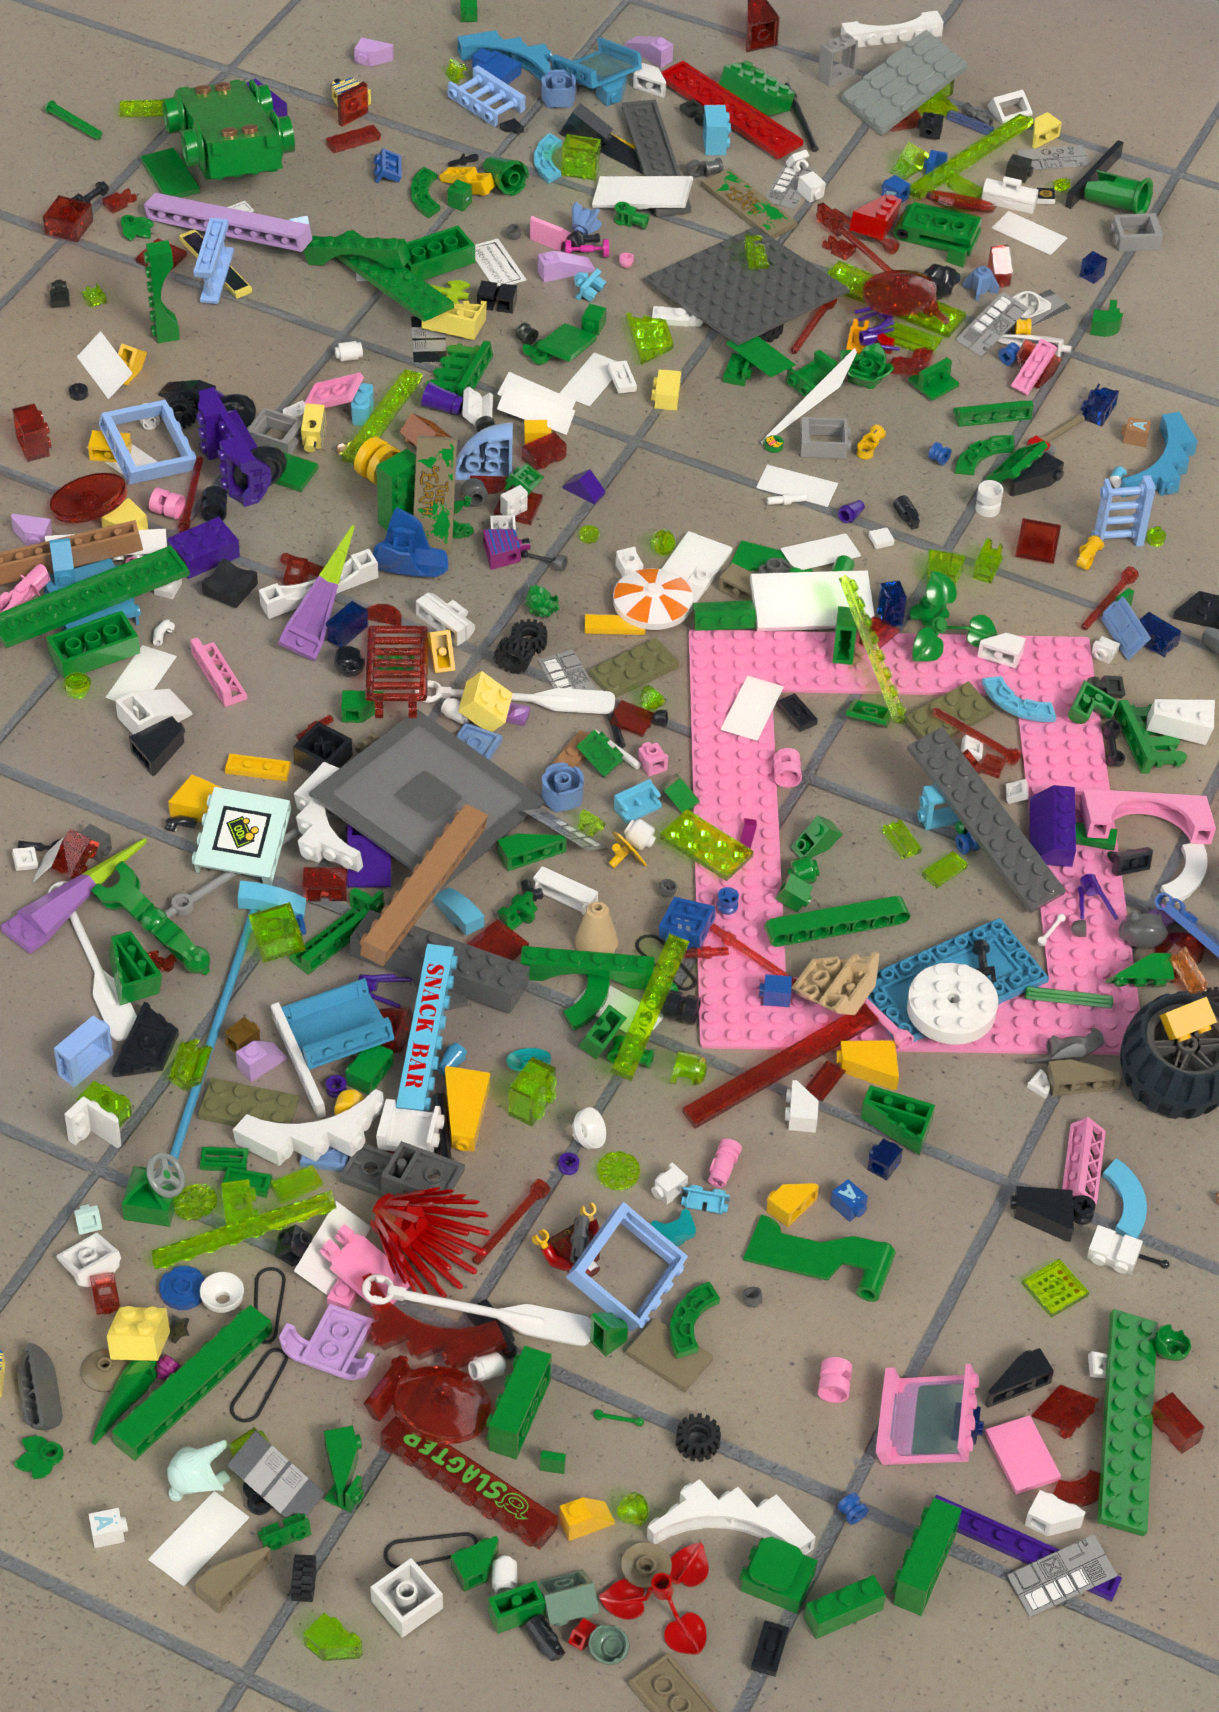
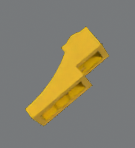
M448 167L439 175L441 182L453 184L458 179L471 184L472 195H488L490 190L496 186L491 173H477L476 167Z

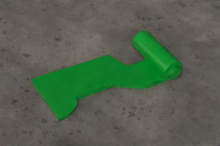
M741 540L731 564L734 563L750 572L752 570L758 572L759 567L766 564L771 558H783L788 563L789 561L781 550ZM841 555L836 558L831 571H853L855 563L852 558ZM812 568L803 570L805 572H813Z
M761 1214L743 1261L826 1281L832 1277L842 1264L863 1269V1274L856 1293L865 1301L875 1302L880 1297L896 1251L887 1242H878L857 1236L818 1242L781 1233V1227L774 1219Z

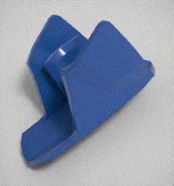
M395 508L385 540L377 544L372 553L378 562V569L391 573L421 577H438L447 572L448 558L445 550L430 547L422 523L408 512Z

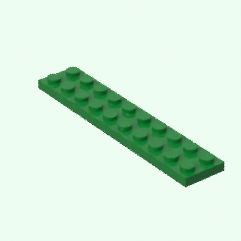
M348 230L336 236L363 237L354 230ZM348 254L336 257L423 322L454 309V302L406 267L387 268L383 264L361 255Z
M170 545L0 612V640L5 648H9L190 575L189 569Z
M1113 1309L1109 1315L1097 1523L1144 1537L1148 1532L1156 1366L1155 1336L1158 1322Z

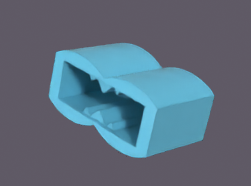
M361 383L351 402L352 424L367 426L371 421V412L374 408V391L372 384Z

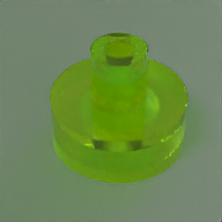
M1155 526L1147 531L1146 542L1154 547L1164 545L1166 532L1160 526Z

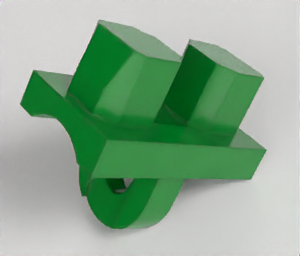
M527 891L523 896L519 894L514 896L510 907H501L497 911L500 921L504 922L506 929L512 932L523 922L527 924L532 923L536 919L534 912L538 909L533 902V893Z

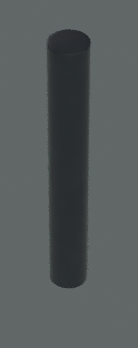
M613 710L606 715L616 744L620 748H624L626 744Z

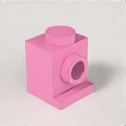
M646 742L638 749V761L642 763V767L648 777L667 771L668 755L664 754L658 743L651 744Z

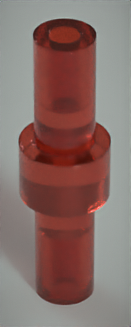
M327 715L318 722L327 726L334 720L331 715ZM317 721L312 722L308 725V728H306L305 730L296 735L298 741L317 723Z
M702 946L701 949L684 950L685 959L702 957V960L712 959L714 956L729 955L728 947L711 948V946Z

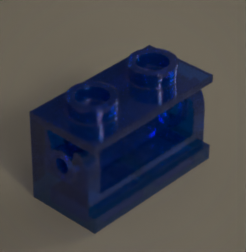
M1098 383L1096 388L1090 391L1088 400L1083 401L1081 411H1083L1082 415L1085 421L1102 427L1117 405L1119 390L1114 391L1106 387H1102L1100 390V384Z
M900 580L880 583L877 613L880 614L884 622L883 628L903 625L907 596Z
M354 601L348 603L326 622L328 638L326 640L339 648L346 646L368 627V609Z
M1151 612L1146 613L1140 619L1143 627L1151 637L1144 646L1165 658L1167 652H1170L1179 645L1181 630Z

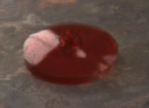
M927 190L926 193L927 200L944 209L971 215H984L996 212V204L979 198L937 190Z
M889 270L878 273L869 278L863 287V299L867 306L887 315L902 316L922 312L932 306L937 298L935 282L927 275L912 270Z
M89 474L65 484L56 491L50 500V509L53 516L61 522L82 523L92 521L109 514L119 507L126 499L128 489L124 479L117 474Z
M425 1366L410 1371L400 1379L393 1397V1408L400 1423L414 1435L434 1443L457 1444L469 1441L484 1431L491 1413V1400L485 1388L477 1380H473L467 1373L445 1366Z

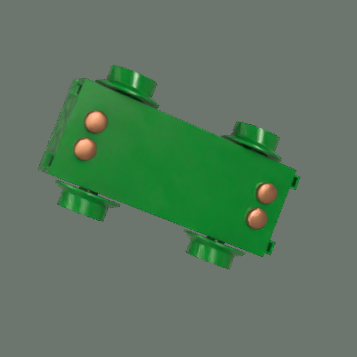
M239 79L232 80L229 83L221 82L215 85H200L193 88L180 87L175 89L173 97L162 99L167 133H179L181 135L182 151L186 166H198L206 180H221L225 177L276 172L278 169L283 168V154L295 151V138L291 119L289 116L278 117L275 111H273L271 92L267 84L257 86L254 80L250 79L248 87L245 81Z

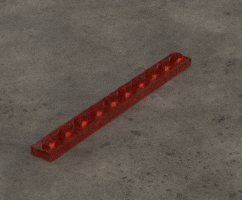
M864 1003L855 1015H843L683 1107L682 1113L696 1129L840 1046L841 1041H848L878 1024V1017Z

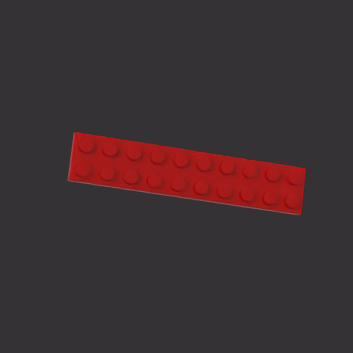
M682 60L661 72L666 85L688 100L694 99L702 106L725 105L726 112H729L731 128L778 160L803 146L804 140L685 61Z

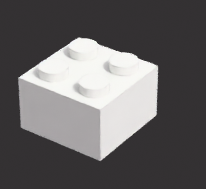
M412 1558L370 1587L371 1602L402 1638L443 1609V1593Z

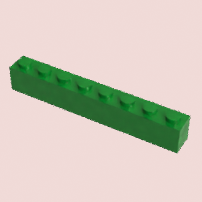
M251 1304L245 1310L239 1311L233 1321L227 1326H223L211 1341L205 1342L200 1351L193 1357H189L176 1373L170 1374L160 1388H156L150 1393L148 1399L141 1405L135 1406L131 1414L124 1421H119L112 1431L114 1445L132 1460L136 1461L260 1346L262 1341H265L272 1334L271 1320Z

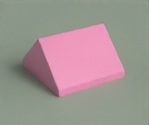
M531 216L530 240L561 252L565 248V240L571 232Z

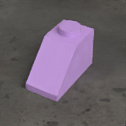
M361 37L354 48L355 63L371 67L393 61L394 46L393 44Z
M12 513L13 531L26 546L45 542V536L52 535L51 519Z
M254 1040L236 1051L237 1069L252 1082L287 1060V1056L272 1042Z

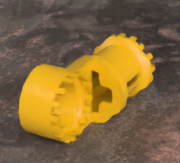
M879 424L873 425L870 428V432L863 436V439L857 445L856 454L859 458L868 460L873 457L874 450L878 446L879 441L886 436V430L882 426H879Z
M1097 535L1090 536L1088 542L1080 546L1079 556L1081 557H1078L1079 560L1076 562L1078 567L1084 570H1088L1091 567L1096 552L1104 547V542H1101L1102 539L1100 540L1101 537L1098 538Z

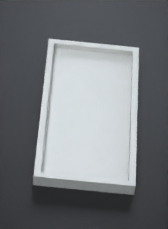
M868 570L761 573L750 575L752 599L756 609L757 631L836 629L838 606L858 608L857 628H874L876 625Z

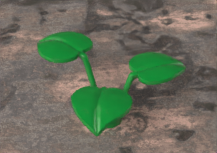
M937 571L931 572L925 589L926 599L932 606L942 607L934 614V618L926 622L925 628H922L917 633L912 648V661L930 662L940 658L943 653L944 644L942 639L937 636L945 630H968L967 641L970 645L979 648L981 640L998 635L994 623L986 615L972 617L969 624L970 627L947 626L946 620L940 617V614L946 609V604L953 603L956 600V586L945 574Z

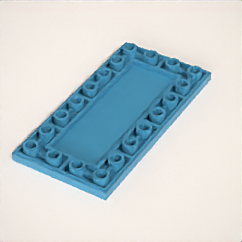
M998 918L878 970L876 986L867 998L899 1029L908 1030L914 1036L913 1042H916L927 1036L922 1034L913 1025L908 1015L907 1001L912 981L921 971L939 963L965 964L974 969L979 968L978 956L972 951V946L976 940H986L990 945V951L986 954L988 967H995L997 982H992L998 995V1005L1025 993L1028 986L1039 987L1048 983L1049 977L1003 920ZM886 1029L889 1035L893 1038V1035Z

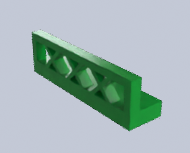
M1032 400L966 406L953 408V414L958 427L1031 420L1034 405Z
M352 908L292 954L290 961L309 975L350 943L351 935L369 911L363 908L357 912Z

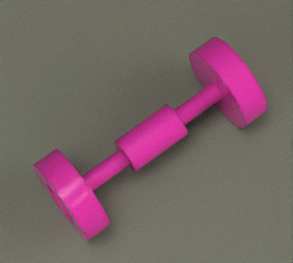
M603 239L602 246L593 247V245L571 247V240H565V253L571 254V251L593 252L594 250H603V257H609V239Z

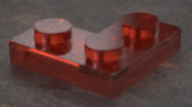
M919 348L915 349L911 358L903 356L893 357L890 363L894 366V370L891 373L919 375L920 371L930 366L934 357V350Z

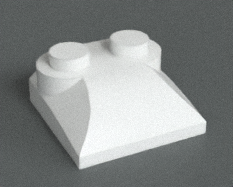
M98 1233L56 1255L59 1262L74 1276L77 1285L90 1287L107 1275L115 1273L120 1266L121 1260L119 1251Z

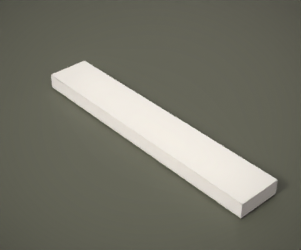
M279 1002L272 1004L273 1020L318 1119L326 1117L324 1102Z

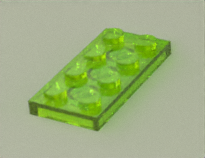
M688 809L660 833L661 840L725 881H728L754 854L753 850Z

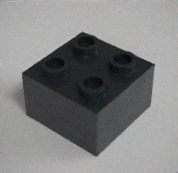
M317 722L293 746L294 764L311 773H314L323 762L341 768L353 756L352 739Z

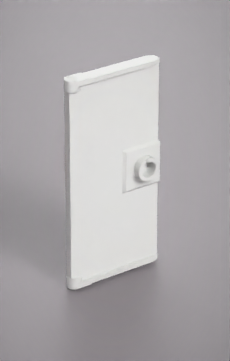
M600 176L592 206L593 208H615L616 203L623 201L629 203L630 206L636 207L638 210L648 208H685L693 183V176Z
M688 531L662 569L682 577L692 589L693 603H697L732 553L733 548Z

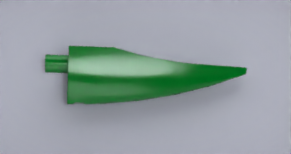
M130 1360L103 1407L93 1436V1445H96L130 1406L146 1393L157 1377L154 1369L157 1361Z

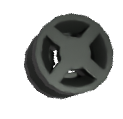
M526 322L520 324L515 332L516 338L523 340V343L528 345L534 344L539 335L538 330L531 328L530 324Z

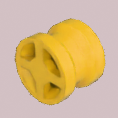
M1019 318L1015 322L1014 334L1031 335V318L1026 320Z

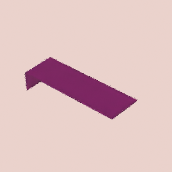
M744 818L745 824L735 860L747 862L757 828L756 819Z

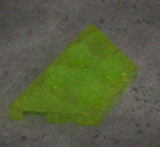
M626 312V320L640 364H645L673 350L674 343L666 319L652 318L643 315L642 318L632 317V313Z

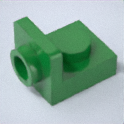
M354 887L350 891V907L357 911L366 908L368 911L373 910L379 913L384 907V892L379 890L371 897L367 892Z

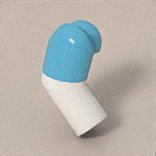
M1122 466L1114 468L1110 476V482L1114 488H1120L1121 478H1124L1123 475L1127 474L1126 469Z

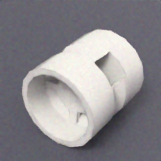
M987 480L980 483L975 509L981 516L994 517L999 514L1003 496V487L999 482Z

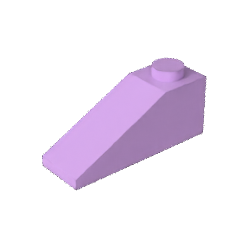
M636 36L625 42L626 47L640 52L642 57L659 68L673 61V44L662 37Z
M559 251L538 254V273L543 282L575 276L578 272L589 273L595 271L589 257Z

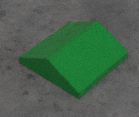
M854 699L846 711V716L850 719L887 728L894 708Z

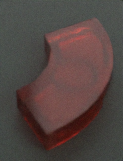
M1090 1469L1087 1475L1080 1480L1070 1482L1059 1480L1053 1494L1058 1499L1068 1504H1075L1078 1507L1090 1505L1099 1500L1100 1473Z

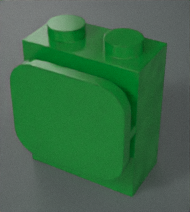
M774 1537L761 1538L758 1546L753 1545L748 1557L751 1561L748 1567L743 1566L739 1576V1580L742 1581L741 1592L798 1614L816 1573L818 1560L802 1554L800 1548Z

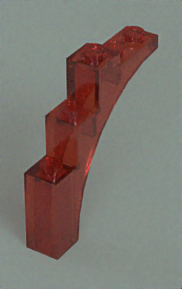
M372 1273L363 1276V1280L365 1281ZM372 1281L369 1293L372 1296L376 1295L386 1298L379 1284ZM391 1302L383 1305L373 1304L374 1306L370 1307L375 1320L379 1319V1321L371 1324L373 1332L370 1335L375 1346L379 1345L383 1350H387L409 1340L406 1342L407 1349L410 1355H415L419 1361L445 1350L441 1354L446 1366L451 1365L456 1371L467 1366L475 1357L498 1352L508 1347L496 1320L476 1327L461 1329L440 1328L422 1323L404 1314Z

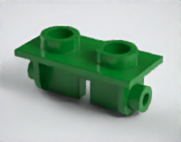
M296 1513L283 1519V1528H280L278 1522L262 1527L261 1531L257 1532L260 1542L262 1541L263 1548L267 1546L271 1551L278 1550L285 1545L303 1540L305 1537L312 1535L309 1518H306L304 1513L301 1515Z

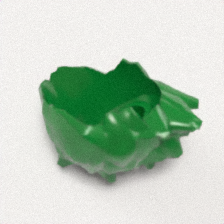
M531 585L529 587L525 606H528L531 614L534 613L536 617L544 618L545 616L550 617L553 612L557 613V610H560L557 595L552 597L550 592L544 587H538V585Z

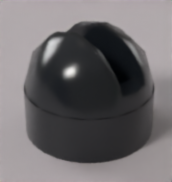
M663 709L657 710L653 714V722L659 726H667L668 711Z

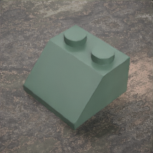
M583 1569L536 1581L546 1602L545 1619L550 1625L562 1626L567 1624L568 1620L576 1618L580 1620L583 1618L589 1619L593 1614L599 1613L594 1582Z

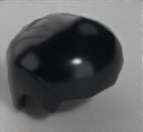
M342 646L336 651L334 666L343 676L355 677L363 672L365 658L362 659L358 648Z

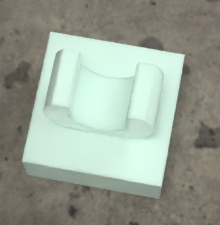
M89 1204L82 1205L79 1210L74 1211L79 1235L102 1229L97 1205L91 1207Z

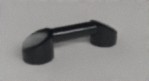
M1108 720L1102 731L1104 738L1107 740L1109 750L1106 762L1111 766L1120 767L1125 761V755L1117 750L1116 738L1121 730V725L1116 720Z

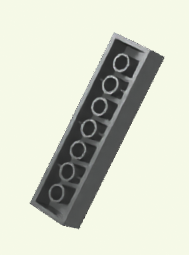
M369 910L350 937V956L419 981L427 944L454 947V956H458L457 968L452 969L451 976H454L453 989L448 991L466 996L468 999L507 1013L512 1012L528 987L529 966L417 926L412 927L386 964L381 966L360 955L362 947L360 940L365 933L368 934L374 920H379L381 917V913Z

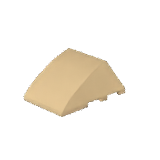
M871 952V956L859 957V954H853L849 959H839L838 956L812 959L791 989L800 997L836 1013L855 1015L876 986L879 952Z

